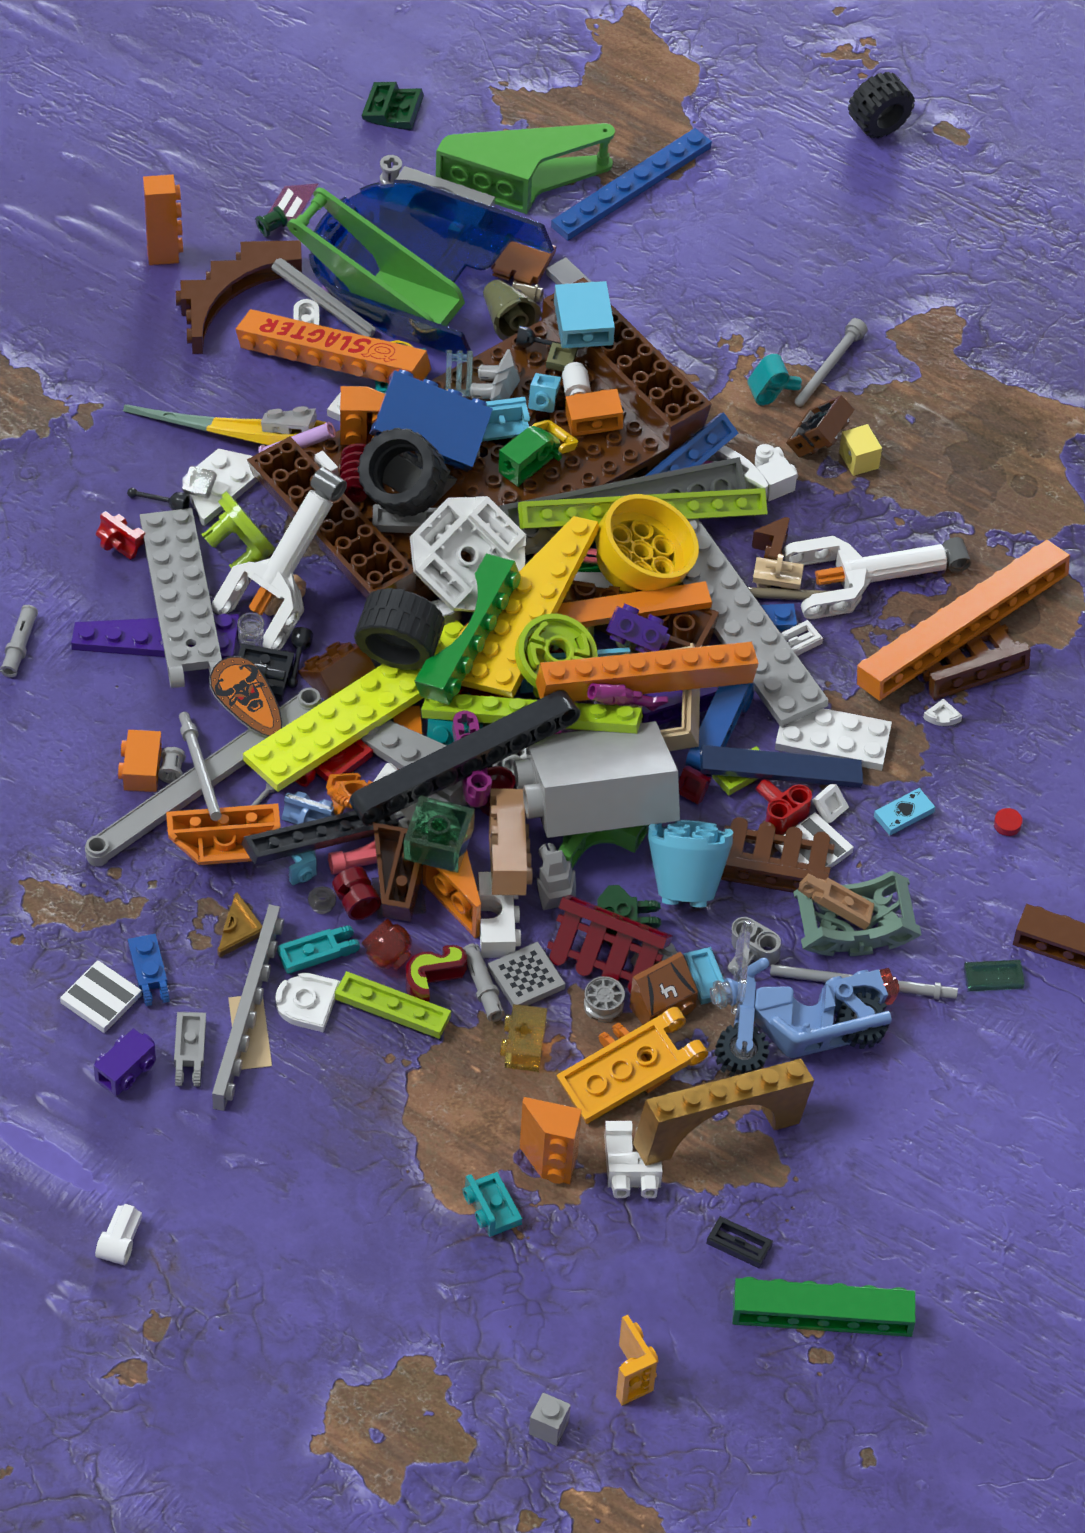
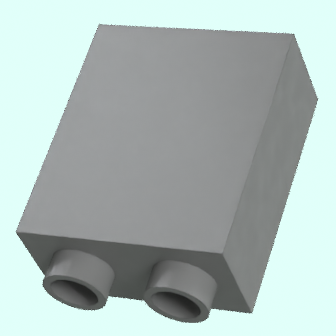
M656 721L640 723L637 734L592 730L553 734L527 747V759L514 760L516 789H523L527 819L540 817L547 838L680 821L678 770Z

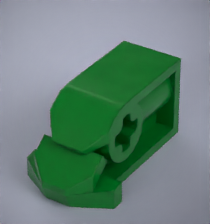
M536 426L528 427L499 450L498 472L516 486H519L551 459L555 458L557 461L562 459V453L558 451L560 447L559 439Z

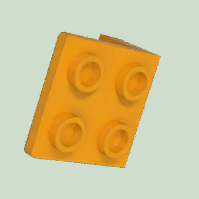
M628 1315L622 1317L619 1346L628 1359L619 1367L616 1397L621 1405H625L654 1391L655 1378L657 1377L656 1366L659 1362L653 1347H648L643 1340L644 1336L637 1322L633 1323Z

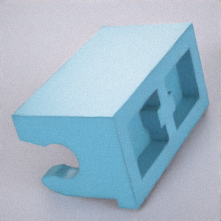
M525 397L486 402L488 407L493 408L482 442L514 438L529 427L528 421H530Z

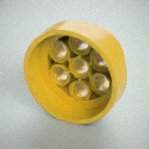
M644 494L627 495L616 500L600 521V529L595 537L597 547L596 558L599 569L613 586L620 587V591L635 592L636 589L651 591L678 586L696 563L699 553L696 533L686 517L666 501Z

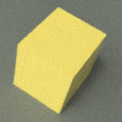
M866 424L843 431L839 453L852 475L855 476L878 469L882 447L869 425Z

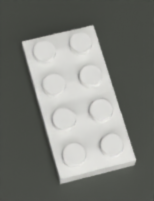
M823 708L785 726H779L775 750L795 754L862 760V767L882 771L892 722Z

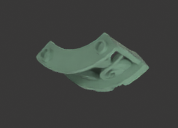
M890 871L869 881L842 885L874 903L873 913L876 915L872 916L870 925L862 931H854L848 923L837 919L839 915L821 906L812 898H808L797 889L793 893L794 898L798 899L805 934V937L801 939L802 948L813 953L834 956L835 952H848L849 956L873 954L874 948L888 945L889 949H893L921 936L920 926L915 922L908 885H910L909 879L894 871ZM897 892L898 901L888 907L892 902L893 893ZM813 903L816 904L815 907H816V909H817L818 912H816V911L814 910V905H813ZM899 909L902 915L900 918L895 914ZM817 921L821 922L819 928L817 926ZM878 923V927L872 928L875 924Z

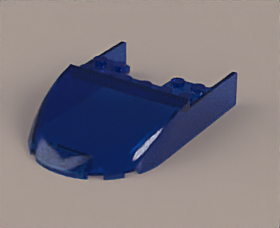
M394 180L393 183L380 185L377 182L359 188L360 192L349 199L345 196L340 200L453 282L457 280L466 266L475 270L490 268L510 242H518L550 254L554 251L544 224L417 181ZM327 211L317 224L314 232L376 276L380 270L374 256ZM312 252L309 254L312 270L326 290L374 326L376 330L393 339L398 335L464 360L474 357L462 332L351 293L348 287Z

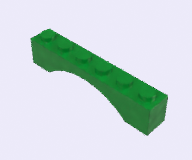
M486 553L475 572L478 598L472 618L462 634L451 645L438 654L426 659L415 679V684L421 697L450 705L453 697L459 693L462 681L466 674H469L472 670L477 654L483 650L486 638L490 631H493L496 627L501 611L507 607L511 593L520 583L521 575L514 560Z

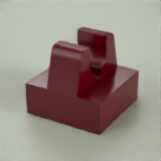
M686 766L683 768L678 781L679 794L699 804L703 801L711 778L690 766Z

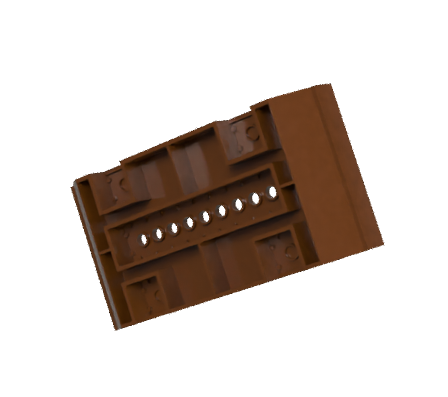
M583 277L574 283H587L588 281ZM553 293L543 299L542 320L528 328L532 329L538 338L561 343ZM611 305L615 327L613 345L578 347L575 362L583 364L587 369L591 392L610 389L618 390L623 409V429L574 436L578 440L575 450L563 453L562 459L559 461L555 458L551 459L519 486H516L498 472L499 450L504 446L497 444L502 441L508 444L514 438L483 441L480 445V453H484L487 456L483 458L476 457L473 467L468 472L444 463L451 470L450 475L457 478V481L430 508H438L447 498L488 496L497 506L619 482L632 474L637 478L643 477L704 427L712 403ZM517 334L431 380L436 382L439 388L457 390L463 394L462 397L472 400L470 395L472 383H493V381H480L478 377L479 366L499 365L507 349H510L519 371L520 382L509 399L525 397L528 408L530 385L535 373L561 377L554 411L550 413L528 408L530 421H528L529 427L545 418L571 434L566 411L560 410L566 407V396L562 379L563 372L546 368L550 345L534 342L530 347L516 346ZM480 399L484 402L491 401L490 399ZM340 430L335 432L334 438H329L304 450L289 436L247 459V462L258 482L294 518L310 490L316 491L311 487V480L320 469L315 463V454L323 451L338 466V476L340 477L341 452L349 445H340ZM383 483V488L387 493H399L398 491ZM345 494L337 501H331L333 505L312 540L366 599L373 591L393 588L413 592L430 602L437 600V595L413 572L410 536L413 533L379 532L372 524L373 505L377 503L368 495L363 502H351ZM461 551L462 559L466 562H471L470 554L466 551Z

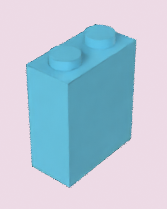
M607 282L555 285L554 306L561 347L577 348L613 345L615 327Z

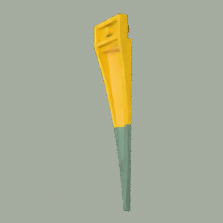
M124 405L123 410L124 412L266 446L284 440L289 436L292 437L302 433L301 429H291V434L262 432V419L187 415L132 405ZM316 420L313 428L323 425L326 422Z

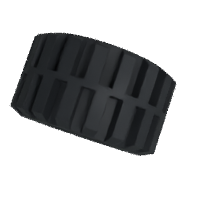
M890 72L878 73L874 77L868 78L867 81L863 82L854 91V95L849 100L848 110L849 115L870 138H882L884 135L888 136L893 131L898 130L907 121V118L912 114L911 111L914 109L915 98L896 74Z

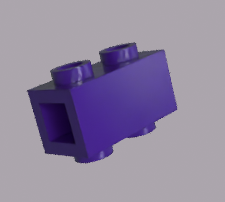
M625 603L623 608L616 606L606 629L607 632L612 633L610 639L624 645L626 640L636 644L635 650L642 653L659 651L660 648L665 649L670 638V634H667L668 628L663 626L665 620L651 614L646 619L638 615L639 609Z
M134 1028L126 1035L120 1036L113 1048L96 1059L94 1063L95 1081L116 1097L123 1090L130 1089L136 1078L143 1071L150 1070L156 1061L155 1043L152 1038L145 1033H139Z

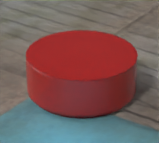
M1004 808L996 813L994 828L998 833L1004 836H1013L1020 831L1022 816L1018 811Z

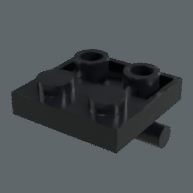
M242 643L238 656L251 660L259 667L268 681L276 701H282L295 660L294 653Z

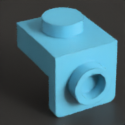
M314 850L291 856L295 861V864L289 867V881L292 885L306 882L317 875L316 854Z

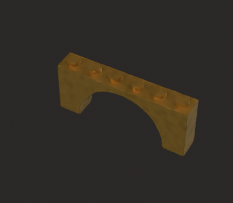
M797 1059L647 1099L633 1145L645 1166L672 1159L678 1145L693 1129L718 1113L743 1105H761V1109L774 1131L799 1124L814 1079L802 1059Z

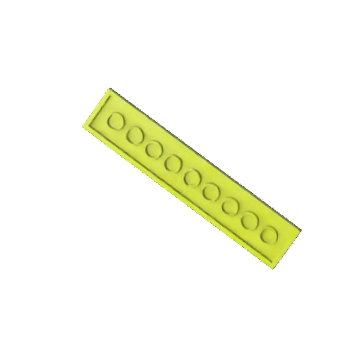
M458 620L444 625L434 655L451 645L465 626ZM385 664L380 665L244 752L243 761L279 792L367 735L377 726H381L424 698L420 696L415 684V679L421 669L402 670Z

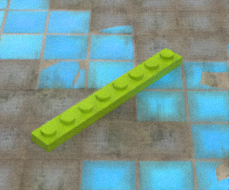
M457 694L453 697L450 705L425 698L421 712L422 718L453 720L456 713L470 711L476 715L478 722L493 723L537 700ZM575 703L581 712L580 717L574 724L565 728L637 734L643 716L642 707Z

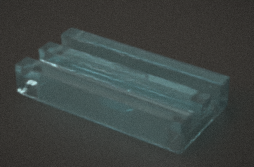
M447 350L445 390L451 389L452 361H457L456 389L454 390L461 392L463 396H471L473 351H468V354H462L463 351H457V354H452V350ZM462 362H467L466 390L461 389Z

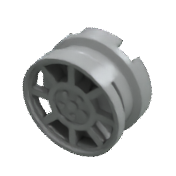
M597 977L591 980L585 988L584 1010L590 1018L598 1019V1022L602 1023L611 1022L613 1018L620 1016L623 1012L625 991L621 983L611 977Z

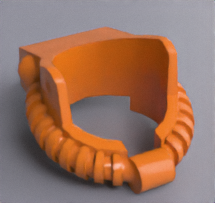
M358 773L330 774L326 789L327 795L331 797L333 802L334 814H342L346 807L353 809L349 803L351 795L358 789L373 782L369 780L366 783L365 780H360L361 775Z

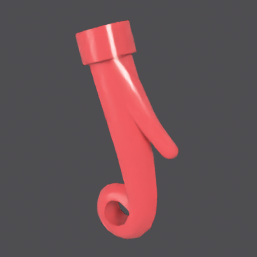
M375 840L351 851L328 853L331 874H339L351 867L376 864Z

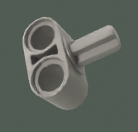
M740 917L733 922L731 944L738 952L728 965V970L732 975L742 976L753 960L757 961L761 958H767L769 966L771 964L775 965L779 961L781 939L778 934L748 917ZM740 933H748L749 936L742 937V936H739L738 934H740ZM766 946H769V947H772L773 949H772V950H764V949H762V948H763V947H766Z

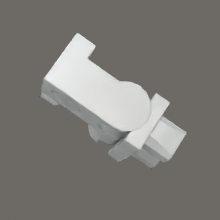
M606 1121L604 1140L608 1187L612 1188L614 1197L626 1198L630 1196V1187H641L642 1197L656 1198L658 1187H661L662 1161L645 1166L639 1153L632 1152V1121Z

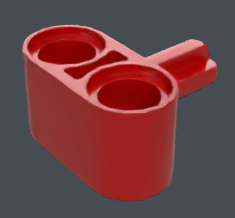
M763 779L756 787L757 792L769 802L765 822H770L775 826V834L781 835L786 833L788 828L796 826L808 817L812 801V791L807 786L801 784L794 785L781 792L769 780Z

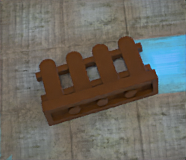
M997 622L946 656L944 659L948 665L942 666L940 662H937L924 671L923 679L925 682L929 681V695L933 700H937L1029 669L1030 647L1026 642L1022 644L1019 641L1013 642L1007 634L1008 627L1006 624L1000 625ZM990 640L996 649L990 650L983 641ZM966 648L972 657L966 658L960 649Z
M742 817L734 818L731 826L725 825L724 832L725 829L733 831V844L721 880L793 893L799 888L800 882L808 873L818 879L826 880L829 878L830 867H825L827 854L834 853L835 845L830 844V836L826 832H817L812 841L802 839L803 833L798 827L788 828L786 835L783 836L775 834V826L770 822L761 823L758 831L747 829L748 822ZM745 839L756 840L753 854L743 852ZM773 844L784 845L781 859L770 857ZM800 848L811 850L808 864L798 862Z

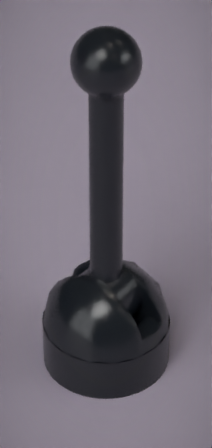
M519 327L516 346L530 347L534 342L550 346L552 342L561 344L560 342L536 337L534 331L528 327Z
M133 487L127 491V495L130 498L138 496L167 502L172 510L188 509L190 505L189 493L176 492L169 498L140 492Z
M305 627L294 628L291 635V642L297 651L291 678L287 682L290 688H295L298 685L296 677L302 650L310 647L313 640V632Z

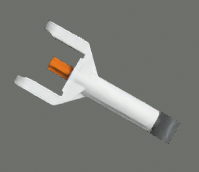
M325 467L320 468L314 474L311 480V487L316 491L310 490L271 558L233 566L211 604L212 612L216 615L228 614L235 609L251 580L260 585L259 590L249 605L250 610L263 615L274 595L284 599L263 635V647L281 650L304 612L301 591L294 581L293 572L332 507L331 501H337L344 494L347 487L345 480Z
M835 536L793 542L786 545L782 551L786 562L809 565L836 560L835 568L815 571L816 583L820 586L841 582L844 589L812 594L809 598L805 599L801 604V609L804 617L807 619L852 613L861 601L863 592L871 582L942 571L946 569L947 565L951 572H962L971 565V559L965 542L959 537L950 538L942 545L862 557L850 544Z

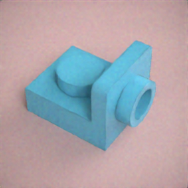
M535 373L530 385L528 408L552 413L555 409L556 395L560 388L561 377Z

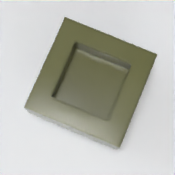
M552 342L546 361V368L563 372L567 364L575 362L578 347L562 348L561 344Z

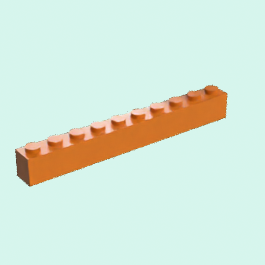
M1045 540L1038 546H1034L1029 552L1020 558H1016L1002 570L996 571L991 577L982 583H978L973 589L957 597L955 601L939 609L928 619L921 621L917 626L901 634L896 640L887 646H883L869 658L862 660L857 665V685L877 700H882L1069 574L1070 555L1048 540Z

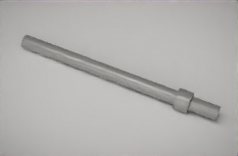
M182 712L179 715L182 725L180 729L183 740L187 742L210 817L213 821L221 819L222 815L197 740L199 736L196 725L192 723L190 714Z

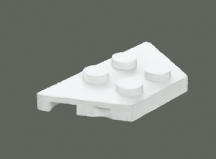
M217 449L182 478L183 487L186 493H189L190 501L193 508H196L203 526L224 510L218 501L222 498L221 495L225 491L236 500L258 482L247 462V459L252 457L251 455Z

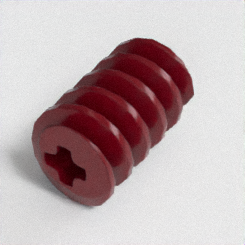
M352 444L345 447L341 452L340 478L347 482L344 494L351 502H363L367 498V494L360 484L358 473L359 459L364 451L365 444Z

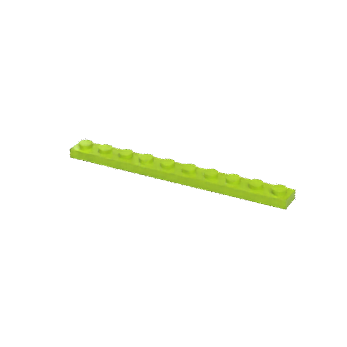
M765 488L649 494L674 506L686 519L768 514ZM624 496L518 502L520 529L563 527L573 516L598 521L599 524L611 505Z

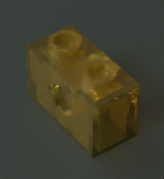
M513 1004L512 1014L505 1017L504 1032H509L508 1039H502L500 1056H505V1068L539 1072L546 1029L547 1008Z

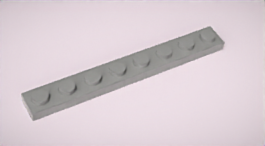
M269 905L213 1089V1109L224 1111L227 1100L232 1101L234 1097L235 1084L233 1080L235 1076H240L243 1063L240 1056L242 1052H247L250 1036L247 1035L248 1029H253L255 1026L257 1012H254L256 1005H261L264 988H261L263 981H268L271 965H268L270 958H275L278 944L275 941L276 935H281L284 927V919L280 918V906Z

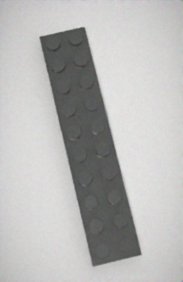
M740 457L525 501L747 489L741 460ZM518 502L498 506L520 528ZM562 527L521 529L526 534L525 555L538 553Z

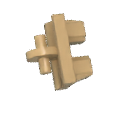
M778 554L777 560L756 557L753 583L757 584V588H771V585L782 587L781 589L800 590L804 564L783 561L784 555Z

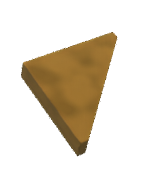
M238 892L233 895L232 905L224 925L223 935L217 949L219 957L259 938L261 933V923Z

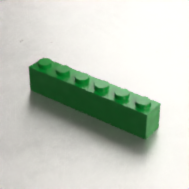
M754 1277L736 1278L733 1292L732 1324L912 1337L915 1326V1291L902 1287L884 1289L872 1285L856 1287L847 1286L843 1283L827 1285L817 1284L813 1281L799 1283L787 1282L784 1279L770 1281L758 1280Z

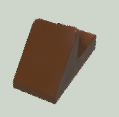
M781 518L753 532L752 548L764 550V558L777 560L778 554H783L782 551L788 535L790 518Z

